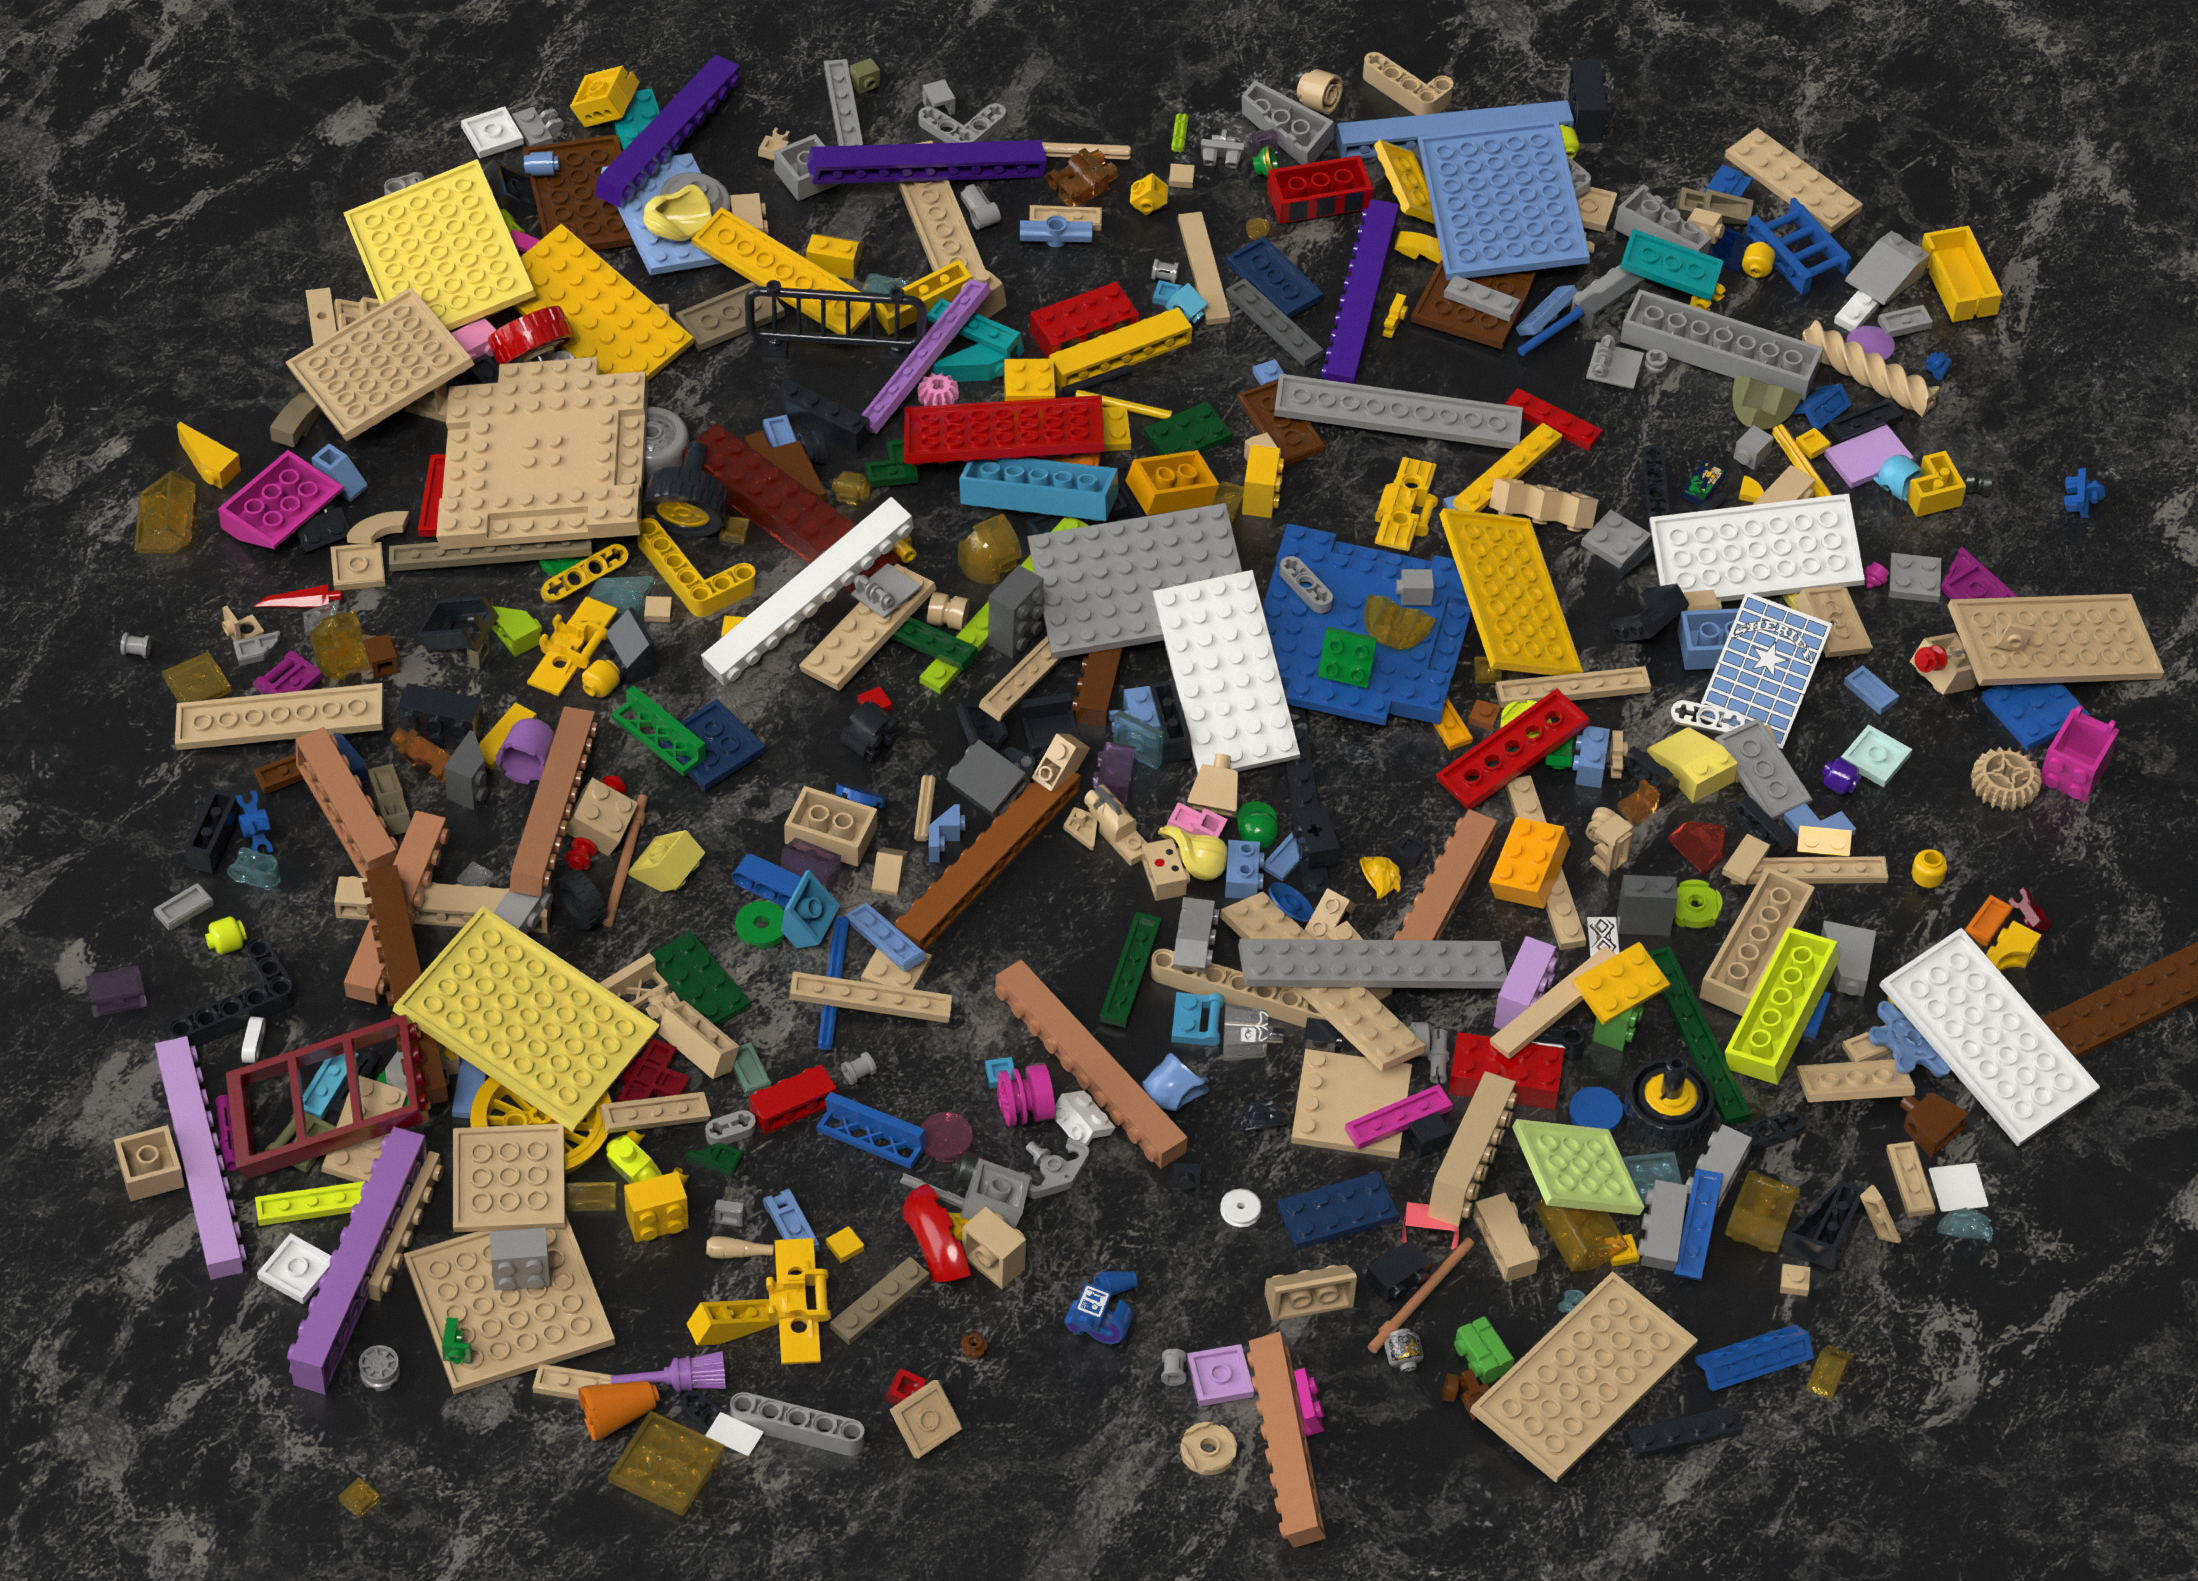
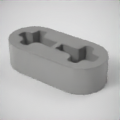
M742 1110L709 1121L705 1128L707 1142L711 1145L718 1142L726 1145L752 1136L756 1129L755 1116L749 1111ZM743 1121L745 1124H748V1126L743 1127V1125L739 1124V1122ZM718 1130L720 1133H722V1135H717V1133H713V1131Z

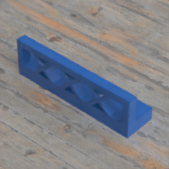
M830 1092L826 1097L827 1112L816 1126L819 1133L909 1169H912L927 1147L925 1129L833 1092ZM832 1118L842 1121L844 1126L833 1129L827 1125ZM862 1129L866 1131L867 1135L856 1138L851 1136L850 1131ZM885 1138L890 1141L891 1145L878 1147L874 1145L873 1141ZM910 1148L914 1151L909 1158L898 1155L897 1150Z
M1796 1324L1695 1356L1696 1365L1705 1370L1708 1388L1712 1391L1814 1359L1809 1332Z

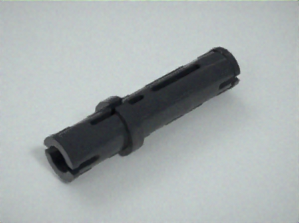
M372 1046L367 1047L366 1052L357 1064L359 1076L368 1079L372 1078V1071L382 1058L380 1050ZM348 1080L332 1106L328 1109V1113L338 1120L349 1094Z

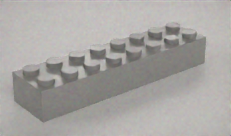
M1640 289L1624 319L1620 342L1648 351L1652 349L1663 350L1670 358L1735 378L1736 375L1754 378L1769 385L1784 387L1802 394L1801 400L1804 401L1820 368L1823 347Z

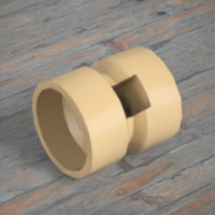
M933 592L928 608L927 623L936 626H943L946 623L948 628L962 631L966 625L970 600L958 596L950 599L948 594Z

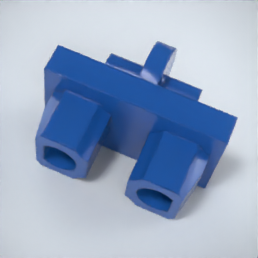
M2086 468L2078 469V476L2065 478L2067 494L2077 493V495H2067L2064 497L2066 512L2079 511L2081 518H2089V500H2091V503L2096 504L2098 500L2105 497L2106 492L2105 487L2099 484L2098 481L2094 480L2090 484V481L2086 479Z

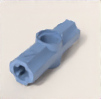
M1059 215L1050 216L1046 221L1020 220V241H1045L1051 247H1061L1066 242H1092V222L1066 221L1064 217Z

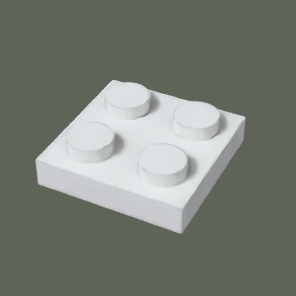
M505 106L461 120V127L479 158L524 144L523 136Z
M290 1233L258 1271V1279L304 1304L319 1286L322 1275L328 1273L331 1267V1255Z

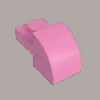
M1178 802L1166 826L1173 825L1188 833L1211 835L1218 838L1227 819L1205 808L1200 813Z

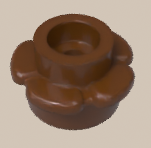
M978 1333L964 1336L960 1343L962 1346L961 1351L971 1360L981 1358L988 1348L987 1340L983 1339L982 1335Z

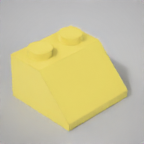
M687 830L657 836L627 873L631 877L661 892L675 891L685 884L687 875L700 865L699 860L705 854V851Z

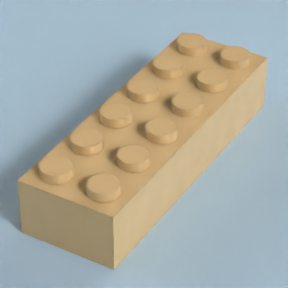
M1766 867L1703 978L1699 998L1743 1016L1787 927L1798 930L1811 906L1815 887Z
M1486 1071L1484 1072L1435 1177L1428 1217L1453 1224L1459 1227L1462 1218H1468L1472 1208L1470 1201L1471 1199L1476 1200L1481 1185L1478 1183L1485 1181L1489 1170L1487 1164L1493 1163L1497 1153L1495 1146H1501L1506 1131L1503 1129L1504 1127L1509 1128L1514 1112H1511L1510 1109L1514 1108L1518 1096L1517 1093H1514L1516 1081Z

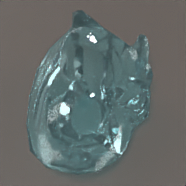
M1965 1207L1953 1210L1937 1226L1938 1233L1959 1238L1986 1239L1988 1243L1992 1241L1990 1219L1986 1215L1979 1213L1978 1210H1972L1971 1208Z

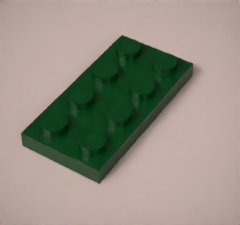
M691 931L651 953L656 960V971L669 984L671 992H675L680 1002L685 1000L716 1027L721 1026L751 1008V1001Z

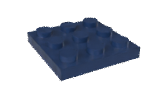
M718 699L680 722L705 742L706 759L687 773L704 791L766 752V746ZM658 741V746L662 749H673V744L670 741ZM676 756V760L683 766L692 760L688 756Z

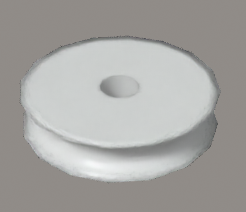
M1241 1188L1233 1189L1225 1194L1221 1201L1220 1211L1221 1216L1230 1225L1248 1227L1260 1218L1262 1206L1260 1199L1255 1193Z

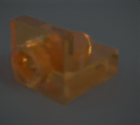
M1643 779L1639 782L1636 792L1618 802L1617 809L1635 825L1658 811L1660 794L1656 787Z

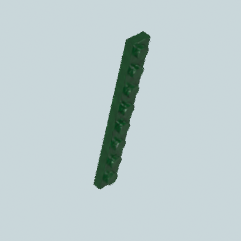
M1671 947L1648 951L1650 957L1670 983L1669 988L1661 992L1696 1067L1704 1073L1713 1087L1715 1106L1724 1125L1728 1126L1750 1120L1751 1112Z

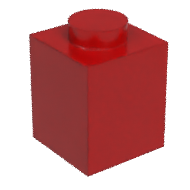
M900 1368L894 1376L885 1400L897 1405L921 1389L926 1379Z

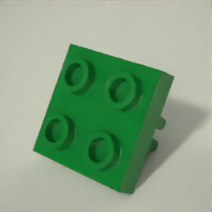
M1327 627L1318 677L1368 688L1378 638Z

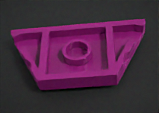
M1963 547L1959 548L1957 557L1952 562L1948 575L1945 576L1940 589L1950 600L2018 597Z

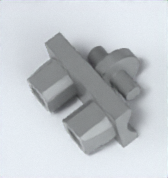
M1222 129L1221 136L1212 135V140L1202 139L1201 155H1203V165L1216 166L1217 157L1226 158L1225 167L1237 169L1240 159L1243 160L1244 143H1236V137L1227 136V129Z

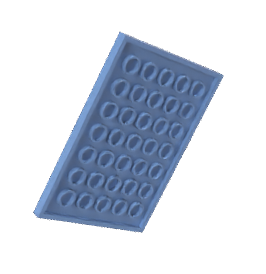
M1558 120L1417 137L1446 281L1452 280L1456 276L1471 278L1590 263L1588 246Z

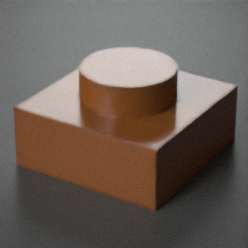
M1476 699L1468 724L1493 731L1501 706Z

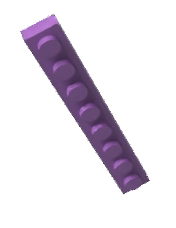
M972 279L969 280L862 413L863 416L870 419V432L878 433L963 325L970 319L971 315L991 292L988 284Z

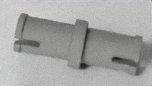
M1437 1029L1431 1031V1050L1429 1051L1428 1060L1431 1062L1430 1081L1438 1084V1074L1441 1084L1447 1081V1062L1449 1061L1450 1053L1447 1051L1448 1032L1444 1029H1440V1038L1437 1036Z

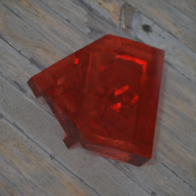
M1686 822L1667 837L1669 842L1703 875L1718 861L1725 858V825Z

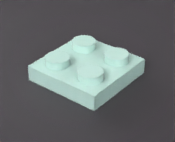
M1868 724L1841 757L1859 768V774L1884 788L1911 756L1912 749Z

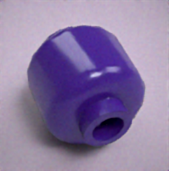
M1842 757L1836 758L1834 762L1829 760L1821 772L1825 775L1823 784L1839 795H1845L1847 792L1851 794L1861 778L1858 775L1859 768Z

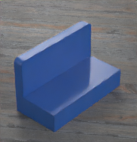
M1842 384L1826 385L1819 388L1806 398L1805 401L1797 405L1793 414L1805 413L1812 428L1820 430L1852 404Z

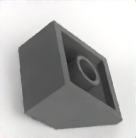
M469 731L444 766L447 799L472 810H475L480 802L485 801L489 789L486 783L485 761L475 732Z

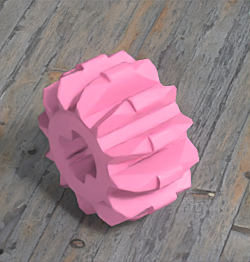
M941 372L940 375L931 373L930 377L923 376V380L918 386V400L920 404L934 406L950 405L958 402L957 381L952 379L951 375L944 376Z

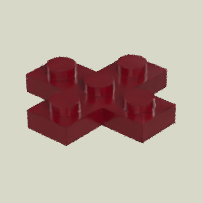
M652 1038L642 1057H635L618 1077L617 1080L626 1083L617 1098V1102L652 1098L654 1094L661 1097L684 1094L690 1084V1076L669 1069L677 1055V1047Z

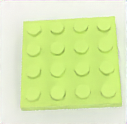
M1516 1119L1512 1128L1547 1206L1634 1215L1641 1214L1645 1207L1609 1129Z

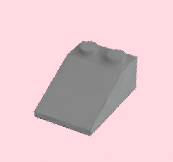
M1890 231L1875 243L1846 277L1845 281L1885 305L1923 277L1930 254L1921 247L1904 239L1900 234Z

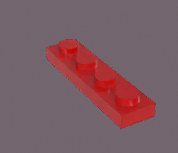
M1519 388L1515 390L1505 403L1508 406L1523 407V419L1537 426L1545 423L1562 434L1563 439L1587 451H1590L1602 436V429Z

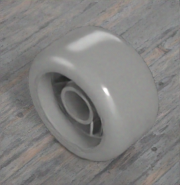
M647 407L643 482L646 483L651 474L659 469L683 467L686 453L689 450V433L686 424L677 414L664 408Z

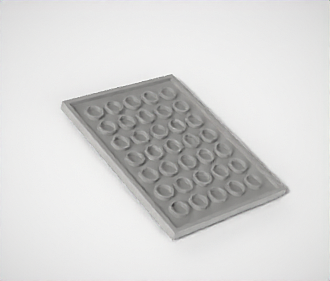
M1226 503L1027 536L1034 573L1044 578L1043 617L1052 659L1162 641L1164 638L1153 598V591L1242 572Z

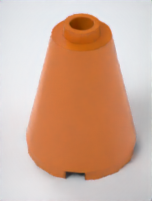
M648 1381L586 1385L578 1388L581 1410L584 1409L586 1416L584 1420L593 1441L602 1440L656 1408V1402L660 1401L656 1386L650 1385Z

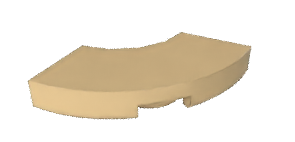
M409 511L386 512L366 518L351 528L347 534V542L372 545L376 539L387 534L403 533L409 521Z

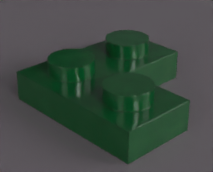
M904 440L886 441L889 460L865 463L869 488L918 483L916 465L905 464Z

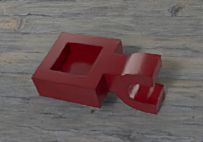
M2023 887L2019 890L2023 896L2020 903L2014 898L2008 900L2011 906L2022 911L2025 915L2023 920L2031 929L2036 928L2046 932L2053 926L2041 907L2034 903L2032 894L2028 889Z

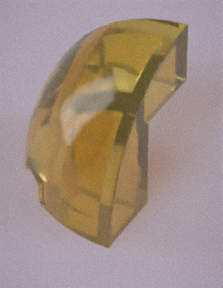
M1368 595L1364 610L1366 630L1371 637L1378 638V643L1389 648L1407 649L1417 645L1428 635L1436 621L1422 610L1403 608L1386 596Z

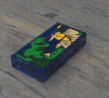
M1704 460L1681 491V498L1698 506L1701 505L1713 494L1725 477L1726 470Z

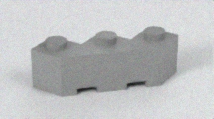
M1183 897L1173 969L1205 973L1206 966H1211L1213 950H1209V945H1215L1216 930L1212 929V926L1218 925L1220 910L1215 909V901Z

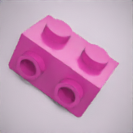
M1305 1368L1294 1371L1297 1382L1296 1386L1307 1437L1324 1431L1322 1417L1325 1415L1322 1404L1317 1399L1316 1393H1319V1387L1314 1376L1310 1377Z

